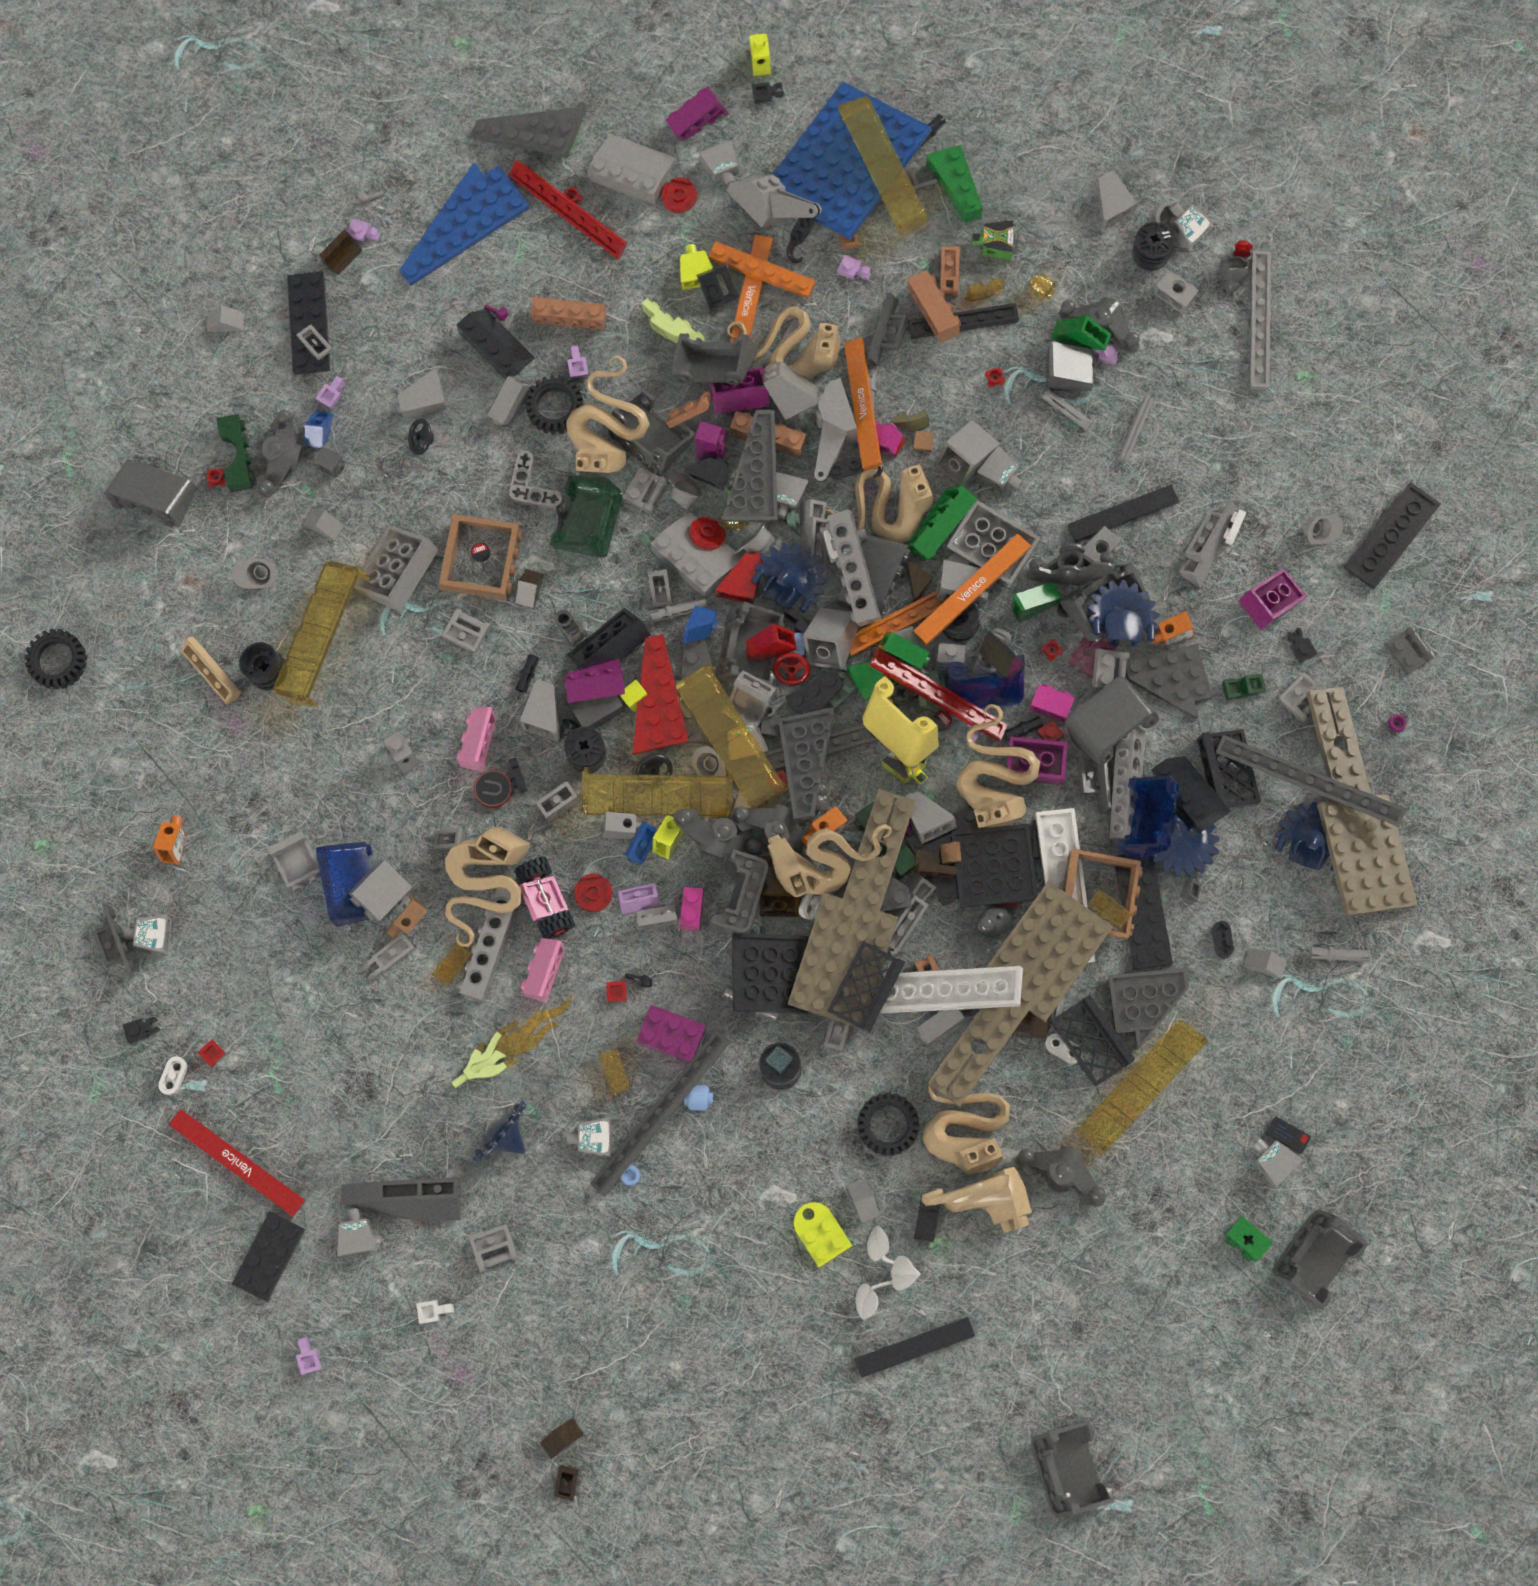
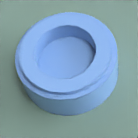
M630 1165L620 1178L625 1185L634 1186L639 1182L641 1175L635 1166Z

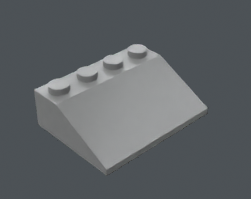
M610 134L595 154L587 170L589 181L656 205L661 190L676 162V158Z
M977 500L946 547L981 568L1015 535L1019 534L1031 545V549L999 578L1011 586L1038 548L1041 537Z
M690 511L662 531L650 543L651 550L694 590L707 599L742 557L738 553L734 554L735 551L725 542L714 550L703 549L693 543L688 531L691 523L698 518Z
M388 525L351 585V588L388 608L401 612L439 549L423 536Z

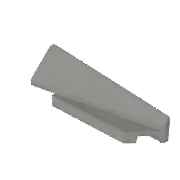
M810 499L800 504L801 551L810 547V557L819 555L820 560L817 565L826 566L827 570L828 552L821 532V528H826V522H828V519L824 518L827 502ZM824 571L820 575L824 577L826 575V571Z
M1231 500L1228 501L1225 507L1220 509L1215 507L1209 510L1185 552L1186 557L1189 559L1179 570V575L1198 588L1202 587L1222 544L1227 527L1229 528L1231 524L1230 520L1234 511L1236 512L1234 502Z
M914 873L906 884L910 890L912 907L890 913L898 917L887 951L890 955L899 952L929 906L924 901L936 889L933 884Z

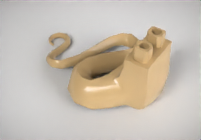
M797 306L783 309L775 318L769 334L753 362H757L767 353L784 320L795 316L799 319L798 327L778 345L768 362V365L779 361L785 364L784 358L792 348L806 337L811 327L809 314ZM739 321L731 322L727 327V334L731 338H736L729 333L733 326H738L742 334H747L744 324ZM820 323L819 329L798 360L788 367L808 381H811L819 374L830 371L836 363L840 349L838 325Z
M613 356L609 366H611L614 359H619L622 362L621 370H597L592 372L586 381L587 391L601 402L633 413L638 418L640 424L634 429L627 428L612 414L595 404L586 403L572 410L566 425L567 434L578 451L576 452V471L613 474L621 470L626 464V451L592 432L587 427V422L590 419L597 420L620 438L629 441L643 438L648 429L649 421L643 410L634 404L601 394L593 387V381L596 377H619L625 373L627 369L626 360L620 356Z
M920 464L902 472L897 518L892 525L885 522L886 506L891 492L890 478L884 471L876 478L879 482V489L873 504L871 527L879 538L902 544L909 541L919 528L923 515L931 508L933 494ZM878 468L867 471L863 470L857 476L855 484L858 509L857 530L864 529L866 523L865 481L870 477L873 478V475L878 472ZM826 509L825 514L831 515L834 512Z
M993 704L986 706L984 716L986 717L988 708L992 707L998 712L997 718L990 722L973 725L968 729L966 741L969 748L982 754L1022 757L1027 759L1030 766L1028 771L1020 773L1001 764L978 759L971 760L959 772L956 783L960 797L974 809L979 828L1010 825L1024 816L1027 810L1023 797L984 787L977 782L979 775L986 774L998 777L1014 785H1027L1038 778L1040 761L1034 753L1024 748L984 747L974 743L973 735L977 730L996 726L1002 720L1003 711L1000 706Z
M886 824L878 826L871 836L874 850L865 854L856 852L837 832L829 829L816 831L808 838L806 854L814 861L831 866L832 869L828 871L819 870L795 852L785 838L781 839L779 835H775L768 839L770 844L768 848L773 860L775 874L784 889L794 897H799L806 893L815 895L830 894L839 890L846 883L851 871V865L842 855L818 848V846L823 841L831 840L851 858L867 861L873 859L881 852V846L877 838L878 833L881 830L888 829L889 832L883 836V838H886L892 833V828Z
M502 827L490 828L477 838L465 840L454 845L445 858L446 872L456 887L471 891L505 888L511 895L508 903L503 904L468 896L454 897L448 901L445 910L446 918L449 922L465 930L469 935V941L463 944L459 941L460 933H457L456 941L461 947H470L475 941V935L469 926L454 917L452 914L454 904L465 903L498 913L512 912L521 904V888L511 877L503 875L470 877L466 872L468 865H514L523 860L531 843Z
M928 1084V1093L932 1100L945 1104H955L947 1097L937 1095L934 1088ZM988 1092L971 1094L963 1102V1104L980 1102L996 1104L1000 1110L994 1118H985L969 1112L955 1110L937 1112L924 1128L923 1141L928 1151L942 1161L957 1165L966 1174H978L997 1166L1003 1156L995 1138L952 1137L945 1133V1129L948 1125L954 1124L983 1131L999 1130L1009 1121L1010 1104L1001 1095Z
M1014 1167L984 1176L977 1183L942 1194L943 1189H938L922 1195L921 1200L923 1204L931 1206L943 1203L946 1209L951 1212L986 1209L994 1225L1001 1223L1004 1233L1028 1226L1029 1222L1026 1214L1032 1213L1025 1186Z

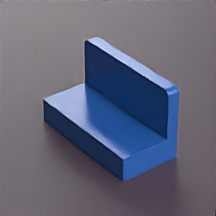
M642 821L624 854L628 857L627 860L629 862L642 865L652 847L653 837L657 829L647 822Z

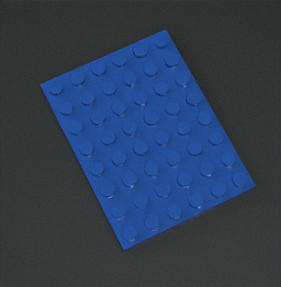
M842 82L772 175L777 177L785 186L786 192L818 203L821 206V214L813 218L815 222L851 240L931 133L932 128Z

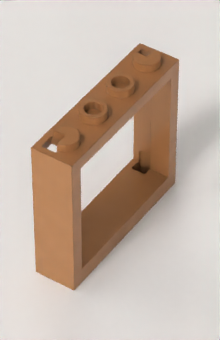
M453 514L439 580L440 589L442 591L507 600L508 594H511L513 589L511 578L515 577L516 574L514 563L515 559L519 558L520 549L517 548L518 542L522 541L523 531H521L519 524ZM462 525L511 532L501 588L451 581Z
M1077 849L1069 850L1062 891L1071 897L1073 895L1078 859L1131 868L1121 932L1111 930L1107 937L1128 939L1129 936H1132V931L1134 930V924L1131 923L1132 916L1135 917L1137 905H1134L1135 897H1138L1140 892V886H1137L1138 878L1142 876L1141 861Z

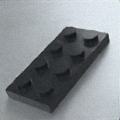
M269 1211L232 1285L268 1302L306 1229Z

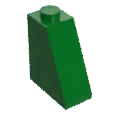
M1088 315L1056 321L1051 338L1058 343L1102 351L1106 350L1111 337V333Z
M1050 582L1013 595L1010 608L1018 622L1021 623L1058 605L1062 595L1059 588Z
M886 631L878 648L917 669H921L922 666L925 667L930 659L928 656L929 651L893 632Z
M870 662L858 663L846 668L864 700L870 699L875 684L884 676L892 684L895 682V680L869 666Z

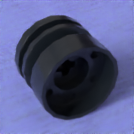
M1158 222L1146 223L1140 227L1136 233L1132 249V257L1137 266L1144 270L1154 271L1166 265L1174 243L1171 230Z
M973 602L942 631L947 638L956 642H962L973 638L978 632L980 621L976 603ZM962 618L963 622L957 624L956 620H960Z
M264 642L253 643L240 656L239 668L241 672L258 689L264 691L274 690L285 682L288 675L286 660L269 644Z
M579 727L567 735L564 742V750L570 765L576 771L593 773L604 765L607 758V750L603 738L597 730L590 727ZM588 745V749H585V748H584V749L582 750V748H581L582 746H583V747H586V746Z
M777 1042L763 1050L760 1056L759 1067L764 1082L775 1090H786L793 1087L801 1077L802 1070L801 1060L795 1048L787 1043ZM784 1065L785 1071L780 1070L778 1072L777 1066L782 1067Z

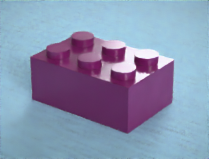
M763 367L748 370L744 380L738 383V385L709 383L715 414H726L733 411H745L746 409L769 406V393L763 384Z
M1010 736L1008 747H1021L1032 751L1040 761L1038 778L1032 782L1063 785L1068 742ZM1007 756V768L1020 773L1028 771L1030 764L1027 759Z
M650 1004L636 1042L640 1046L689 1063L697 1054L707 1028L702 1023Z

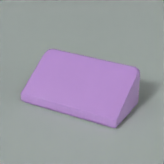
M655 883L618 891L622 914L660 906Z

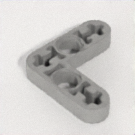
M521 451L517 455L509 490L511 500L517 504L556 510L557 505L561 507L563 499L559 492L529 486L534 466V457L530 451ZM525 456H528L529 460L526 461V468H523L524 464L522 459H525ZM525 473L527 478L524 481H519L517 475ZM521 491L522 495L516 498L514 493ZM534 493H539L541 495V499L539 501H533L531 499V496ZM557 497L558 501H555V504H552L551 500L549 499Z

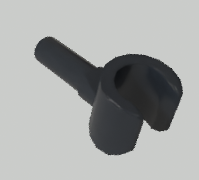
M557 505V532H561L562 523L568 515L567 506H565V510L560 512V506Z
M625 974V978L641 981V987L650 988L652 986V979L647 975Z

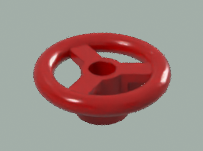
M787 652L778 656L774 661V675L783 684L798 685L803 683L810 675V664L799 653ZM779 666L786 669L789 679L781 676L778 670ZM805 667L804 674L800 678L795 679L797 670Z

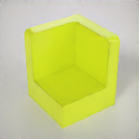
M634 680L624 688L625 694L620 695L633 712L637 711L638 705L636 703L647 695V692L640 683Z

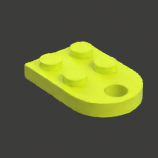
M816 1202L808 1203L797 1211L794 1218L795 1231L818 1268L852 1247V1244L831 1211L823 1204ZM806 1209H811V1210H813V1211H814V1217H813V1219H811V1220H806V1219H804V1217H803V1212H804V1210H806Z

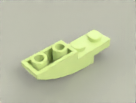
M646 299L642 302L643 311L651 318V328L663 337L678 344L680 333H688L690 339L696 340V338H701L705 342V337L699 331L695 332L687 320H682L679 317L673 320L668 313L664 314L660 310L659 305L654 301L651 302Z

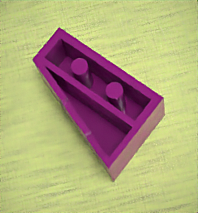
M707 86L699 90L692 99L685 101L683 106L677 111L670 113L665 121L674 134L683 142L700 132V127L707 123L712 125L716 122L714 119L722 114L726 117L730 113L716 94Z
M700 421L695 435L697 459L705 460L710 457L716 459V457L724 459L726 453L724 447L729 431Z
M619 659L564 674L568 703L625 694Z

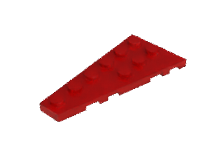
M664 634L647 637L644 643L640 685L647 692V695L638 702L633 755L689 743Z

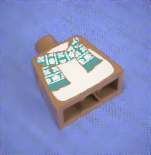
M406 893L388 914L387 918L392 924L386 933L393 938H396L401 930L407 934L410 933L428 910L420 901Z

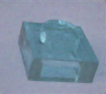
M777 1046L765 1062L782 1074L793 1061V1057Z

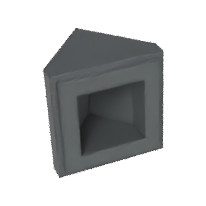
M1193 877L1185 879L1180 898L1197 902L1202 884Z

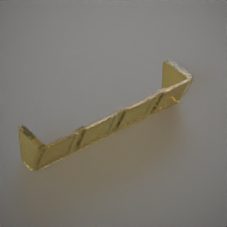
M863 96L838 105V110L882 197L899 236H903L927 224L929 221L869 96Z
M334 561L324 563L315 585V592L311 595L302 616L301 626L295 633L286 655V662L283 663L274 684L273 690L276 692V695L294 705L318 706L316 701L309 698L356 581L370 579V576L365 571L355 566Z
M705 665L678 681L675 685L676 689L689 710L692 711L696 721L709 742L713 745L727 771L733 777L747 803L753 808L765 807L786 792L789 786L782 783L713 673L716 668Z
M585 767V770L582 772V811L586 815H605L606 812L635 814L636 816H673L678 809H696L699 816L728 817L733 810V773H731V769H727V776L589 774V767Z
M1178 1020L1077 1129V1134L1103 1156L1187 1063L1205 1046L1208 1039L1183 1020Z

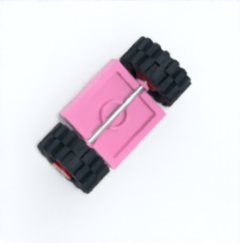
M545 856L536 857L516 867L514 872L533 921L541 920L537 926L542 937L546 939L555 938L575 927L574 920L554 876L546 878V876L552 873L547 858Z

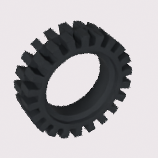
M550 375V379H547L545 376L542 378V382L537 380L536 386L532 385L530 387L531 392H527V399L525 400L527 414L533 426L536 425L539 431L543 429V433L546 434L548 431L551 432V435H555L556 431H559V434H563V430L566 429L567 431L566 421L572 410L584 405L580 389L576 387V384L573 381L571 383L568 378L564 380L562 376L558 375L557 379L554 375ZM561 391L570 397L572 401L571 408L564 417L548 419L541 415L538 410V402L547 392Z
M50 629L49 633L45 630L42 632L43 635L41 637L37 634L35 636L37 640L35 642L31 640L29 643L32 646L26 648L28 655H24V659L27 661L25 666L28 668V673L40 685H44L49 689L50 687L58 689L59 686L63 689L66 688V684L73 685L72 681L74 679L78 681L80 679L78 675H83L85 672L82 668L87 666L85 662L87 655L84 653L86 650L82 643L68 631L64 632L62 629L57 631ZM60 643L70 647L72 662L64 672L51 675L42 671L39 662L40 656L48 646Z
M881 1093L871 1097L861 1108L857 1123L858 1133L862 1142L869 1150L871 1149L874 1153H879L883 1156H894L895 1154L903 1153L914 1143L919 1131V1117L913 1104L907 1101V1098L904 1096L901 1097L896 1093ZM881 1107H895L906 1118V1132L895 1142L880 1141L871 1132L870 1118Z

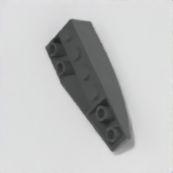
M458 1178L342 1184L341 1205L420 1222L461 1220V1180Z

